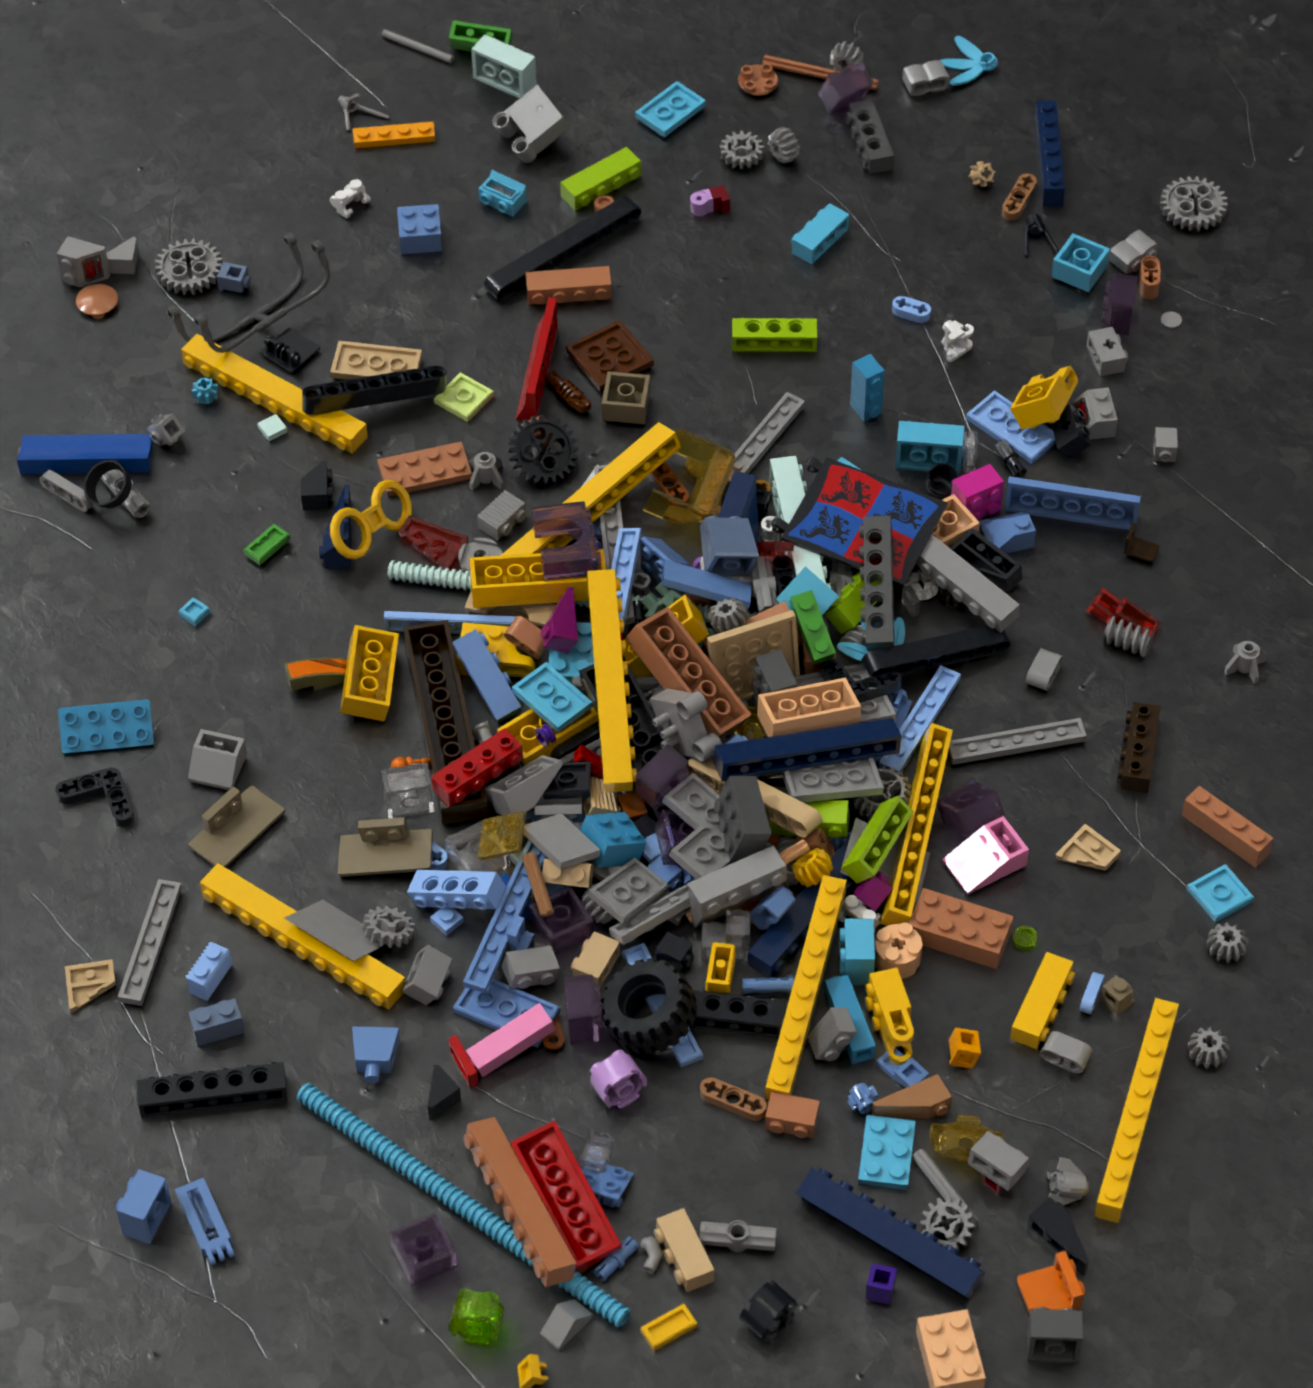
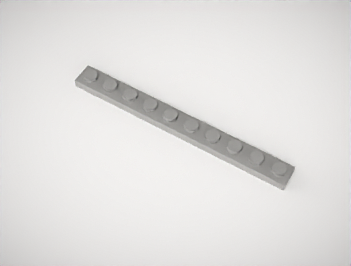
M607 465L594 467L595 475ZM621 499L600 516L606 570L611 569L618 530L619 528H624ZM632 590L625 625L635 623Z

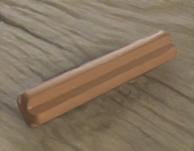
M528 852L522 857L539 913L546 918L552 915L554 910L537 857L532 852Z

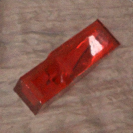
M1103 587L1094 595L1085 610L1107 624L1115 616L1116 624L1123 619L1124 627L1130 622L1132 623V630H1135L1140 625V633H1143L1148 628L1149 636L1154 635L1161 623L1126 597L1120 600Z

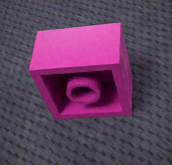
M988 464L953 479L951 495L955 494L972 515L979 520L1001 510L1004 481L992 465Z

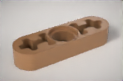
M1026 173L1018 178L1002 206V216L1004 219L1015 221L1021 216L1036 190L1037 178L1034 175ZM1016 195H1022V196H1024L1025 198H1024V199H1016L1014 196H1016Z
M706 1078L700 1084V1096L705 1102L752 1121H759L766 1115V1101L758 1095L716 1078ZM711 1087L715 1088V1091L707 1093V1090H710ZM730 1095H737L740 1101L731 1104L726 1098ZM756 1105L760 1106V1109H756L755 1111L751 1110V1108H754Z

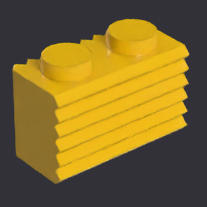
M712 943L706 978V991L730 993L736 962V946L734 944Z

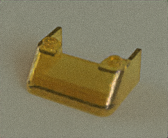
M677 427L675 432L681 448L675 453L687 458L684 465L686 471L697 477L689 502H684L653 488L643 511L672 524L680 525L704 520L705 517L714 515L735 462V455L728 448Z

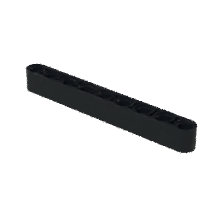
M627 196L619 198L494 272L485 280L484 288L499 301L508 298L526 287V272L555 270L635 222L641 215V208Z

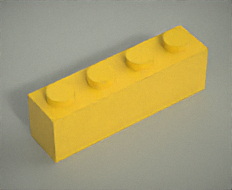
M1046 952L1012 1025L1010 1040L1038 1049L1041 1041H1046L1050 1028L1047 1027L1050 1022H1055L1058 1014V1009H1056L1058 1003L1063 1004L1067 994L1065 988L1067 985L1071 986L1076 973L1072 971L1074 961Z

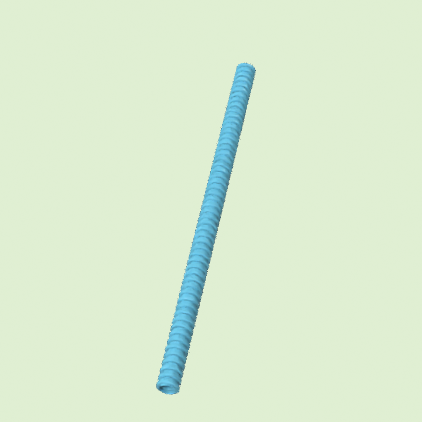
M310 1082L300 1088L297 1094V1101L302 1102L306 1107L308 1106L310 1110H314V1113L326 1119L332 1126L343 1131L345 1135H349V1138L352 1140L355 1139L356 1143L361 1144L362 1147L372 1152L373 1155L378 1156L380 1160H384L386 1164H390V1167L393 1169L396 1168L397 1172H402L404 1177L414 1181V1184L419 1185L423 1190L425 1189L432 1197L437 1198L439 1202H443L445 1206H449L452 1211L455 1210L456 1214L461 1215L463 1219H467L469 1223H473L476 1228L479 1227L480 1231L485 1232L487 1236H491L493 1240H497L500 1245L504 1244V1248L510 1249L511 1253H516L518 1258L522 1257L524 1262H528V1265L531 1267L533 1266L531 1260L526 1258L524 1247L520 1240H516L511 1224L508 1225L507 1221H502L501 1217L496 1216L494 1212H490V1209L487 1207L484 1208L483 1204L472 1199L470 1195H466V1192L463 1190L460 1191V1188L457 1186L454 1187L453 1183L448 1182L446 1178H442L440 1174H436V1171L433 1169L430 1170L429 1166H424L422 1161L412 1157V1154L409 1152L406 1153L405 1149H401L399 1145L389 1140L388 1137L383 1136L381 1132L371 1128V1125L368 1123L365 1124L364 1120H360L358 1116L348 1111L347 1108L342 1107L340 1103H336L334 1099L325 1095L323 1091L313 1087V1084ZM574 1272L573 1280L559 1283V1287L565 1288V1291L568 1293L571 1292L573 1297L577 1296V1299L583 1301V1304L586 1306L590 1305V1309H596L597 1314H602L604 1319L608 1318V1321L614 1323V1326L617 1328L623 1326L630 1317V1308H624L623 1303L618 1304L617 1299H612V1296L606 1294V1291L603 1289L600 1290L599 1286H593L592 1281L587 1282V1278L581 1277L579 1272Z

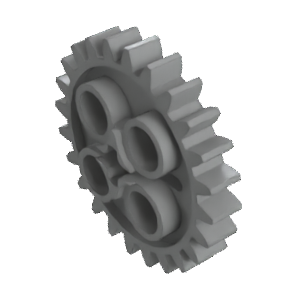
M1188 176L1185 181L1180 177L1179 183L1173 180L1172 185L1167 184L1166 190L1163 189L1160 198V210H1163V216H1167V221L1174 220L1173 226L1181 224V229L1188 226L1189 231L1193 227L1200 231V227L1203 226L1208 230L1209 225L1215 227L1216 222L1221 223L1222 217H1225L1228 205L1227 197H1224L1225 191H1220V186L1213 187L1214 181L1206 183L1207 178L1199 181L1198 176H1196L1195 180Z
M195 238L189 243L187 239H184L182 244L176 241V246L168 244L169 250L162 249L163 254L157 255L158 260H155V271L158 281H161L162 286L167 285L168 291L174 288L176 294L183 290V295L187 291H191L194 294L197 289L203 292L202 287L210 289L209 283L216 284L217 275L223 264L221 254L217 252L216 247L211 248L210 242L204 245L203 240L196 243ZM186 254L190 255L192 279H189Z

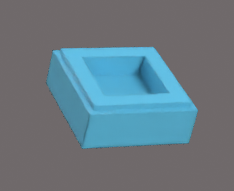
M193 597L178 613L180 617L196 627L210 614V608Z

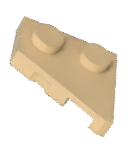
M1084 824L1055 855L1058 861L1106 871L1119 858L1121 850L1087 824Z
M113 959L65 966L70 1012H75L116 985Z

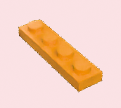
M434 122L353 128L355 148L435 142Z

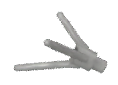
M359 93L351 97L341 95L338 98V102L343 107L347 131H350L349 113L354 112L356 109L389 119V115L357 104L354 100L360 97Z

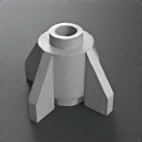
M481 452L468 462L470 469L474 471L469 482V488L472 491L480 485V482L484 484L492 482L499 489L503 488V480L497 471L502 466L500 458L489 452Z
M1244 641L1234 645L1233 652L1235 655L1225 666V674L1229 675L1238 669L1241 673H1249V677L1254 684L1258 683L1259 672L1257 665L1267 661L1268 655L1256 643L1251 641Z
M1060 1157L1057 1165V1170H1060V1172H1047L1046 1175L1050 1180V1190L1055 1192H1049L1048 1198L1051 1197L1055 1202L1066 1205L1081 1200L1083 1196H1086L1089 1190V1182L1086 1181V1176L1070 1159Z

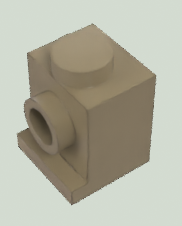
M1117 975L1102 986L1100 1001L1115 1016L1120 1015L1135 1002L1132 999V987L1126 980L1119 978Z

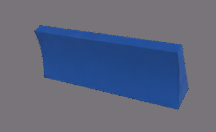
M150 434L23 435L17 463L20 474H44L47 470L57 474L88 473L96 464L105 460H113L120 463L128 473L150 472L153 441L150 438Z

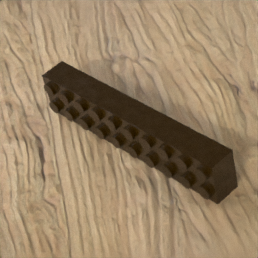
M448 620L403 627L405 647L432 775L475 748ZM484 786L477 791H473L464 800L455 803L451 807H448L436 794L442 825L488 817Z

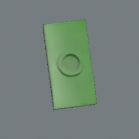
M273 524L243 549L244 555L258 565H261L291 539L290 534L276 524Z

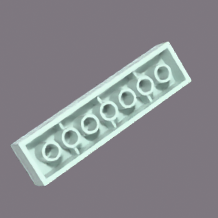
M796 456L770 459L769 484L771 486L770 491L776 517L781 518L788 524L807 493L806 481L801 479L803 477L802 464H798ZM782 541L785 555L789 556L793 561L796 576L806 566L831 588L830 583L825 581L827 579L826 566L821 564L823 556Z

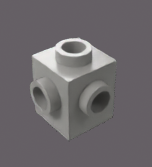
M173 413L164 416L162 414L157 415L151 420L152 424L147 428L150 438L158 446L174 444L178 441V437L185 432V429Z

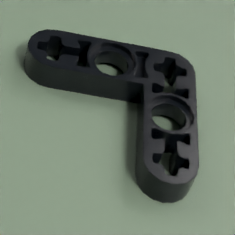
M830 659L821 663V676L824 681L846 677L859 703L897 692L902 688V676L896 671H888L854 681L838 660Z
M116 768L102 769L64 780L56 785V797L60 803L70 804L105 794L116 825L121 827L128 826L134 820L133 809L121 773ZM113 777L115 786L111 787L108 778ZM87 782L95 784L91 789L83 788V785ZM68 790L69 794L65 795L63 791ZM119 793L123 795V798L115 801L111 799L114 794ZM123 807L125 817L120 815L119 808Z

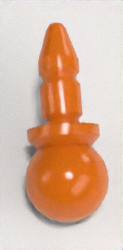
M409 756L405 759L403 757H396L391 762V770L396 775H403L407 771L411 773L413 768L430 765L429 758L412 759Z

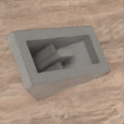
M135 237L107 252L110 273L135 274L139 255L137 239Z
M575 1299L559 1303L555 1306L540 1336L559 1351L594 1315Z

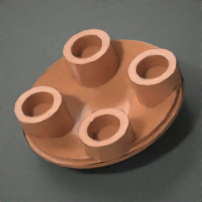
M768 63L751 66L744 65L738 76V83L742 90L748 94L761 96L771 93L777 87L778 77L772 65Z
M105 284L89 285L83 288L76 297L77 308L85 314L92 315L95 319L103 318L106 313L118 304L116 291Z

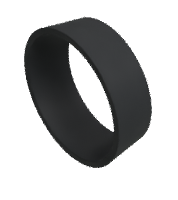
M105 460L96 464L88 472L84 482V493L86 498L95 505L108 509L115 508L121 505L129 496L132 480L129 473L120 463L113 460ZM108 471H123L124 483L119 494L109 502L99 503L96 498V486L99 479Z

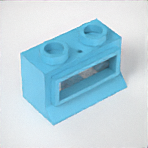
M494 170L491 171L489 178L478 188L479 201L512 217L527 202L526 185Z

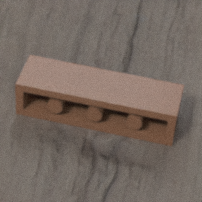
M609 266L526 272L528 305L547 304L548 297L557 298V303L612 299Z
M1198 786L1184 800L1183 817L1256 868L1270 854L1273 843L1272 836L1201 786Z

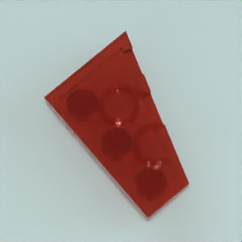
M408 516L399 530V536L444 570L449 568L451 571L458 560L460 548L466 542L468 543V536L412 516Z
M773 541L756 543L759 556H785L786 552L794 551V542Z

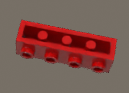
M504 728L431 776L432 790L448 807H451L455 803L464 800L473 791L481 789L484 784L493 778H498L511 766L519 764L523 759L522 745Z

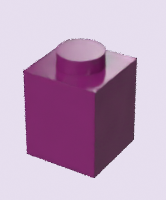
M879 871L874 877L862 881L854 891L857 899L876 911L892 890L889 883L890 879Z

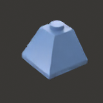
M1017 512L979 520L983 536L1005 553L1034 548L1036 530L1029 514Z

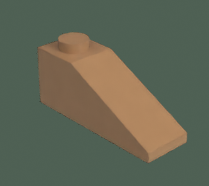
M936 1074L873 1102L872 1116L896 1119H930L934 1116H942L951 1109L952 1096L939 1075Z

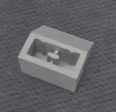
M201 729L193 746L188 781L230 790L235 785L247 756L245 739Z

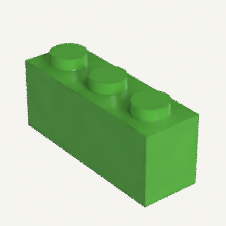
M453 20L449 35L451 49L472 52L471 49L484 35L512 46V31L506 28Z
M809 590L790 597L789 605L796 615V623L812 666L834 658L836 652L813 591Z

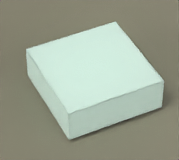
M276 414L257 423L258 429L268 441L287 433V427Z

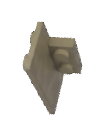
M233 786L201 816L203 830L188 843L189 848L215 866L219 863L226 868L285 813V809L254 786H250L242 794Z
M405 817L358 821L360 834L340 836L339 877L414 872L431 869L432 829L409 830Z

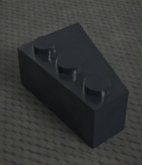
M973 528L950 548L1005 593L1012 590L1023 579L1021 564Z

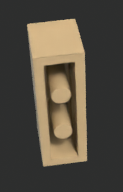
M682 1208L657 1218L654 1235L659 1244L663 1243L665 1247L664 1255L668 1264H673L675 1268L674 1276L679 1285L683 1284L686 1292L714 1282V1268L685 1209Z

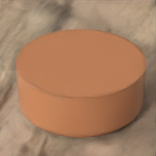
M607 195L597 197L594 200L595 212L613 203V198Z

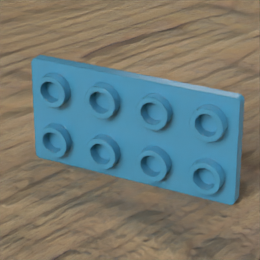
M148 699L58 709L61 748L64 754L154 744L151 705Z

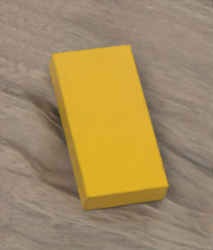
M682 1304L640 1327V1330L653 1351L695 1329L697 1322L685 1304Z

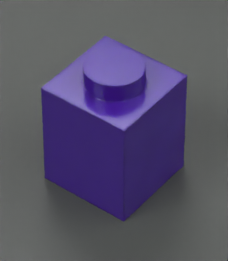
M872 1263L866 1285L865 1300L890 1305L896 1284L897 1269Z

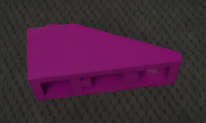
M569 586L558 600L546 624L542 627L541 638H543V647L546 649L568 654L578 642L573 587Z

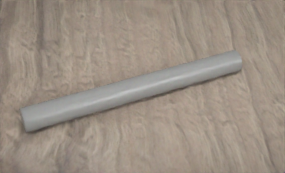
M384 29L382 32V37L448 63H452L454 56L389 30Z

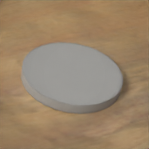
M1166 312L1161 316V323L1166 328L1174 329L1181 325L1182 318L1176 312Z

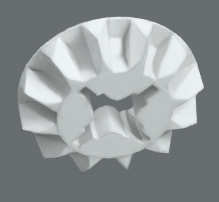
M919 569L917 572L911 573L904 586L906 594L916 600L930 599L939 590V585L930 575L927 576L920 572ZM919 580L923 582L924 589H922V586L918 584Z

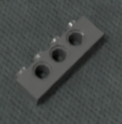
M873 99L849 103V112H846V120L848 124H851L852 137L857 140V150L862 153L863 166L867 167L869 174L893 170L894 155Z

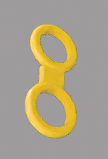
M387 479L379 482L373 489L371 506L363 512L349 507L338 510L332 517L330 524V537L338 553L348 559H359L369 551L372 533L381 527L391 531L405 528L412 515V502L408 492L397 481ZM386 489L393 490L401 500L402 514L397 522L391 521L383 513L381 497ZM345 517H351L360 527L362 541L357 550L348 548L342 541L340 525Z

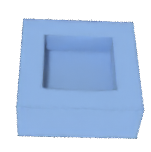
M440 908L430 916V922L447 936L464 923V917L454 908Z

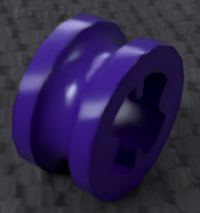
M544 724L542 729H535V735L543 747L549 746V742L554 743L556 741L555 734L549 725Z

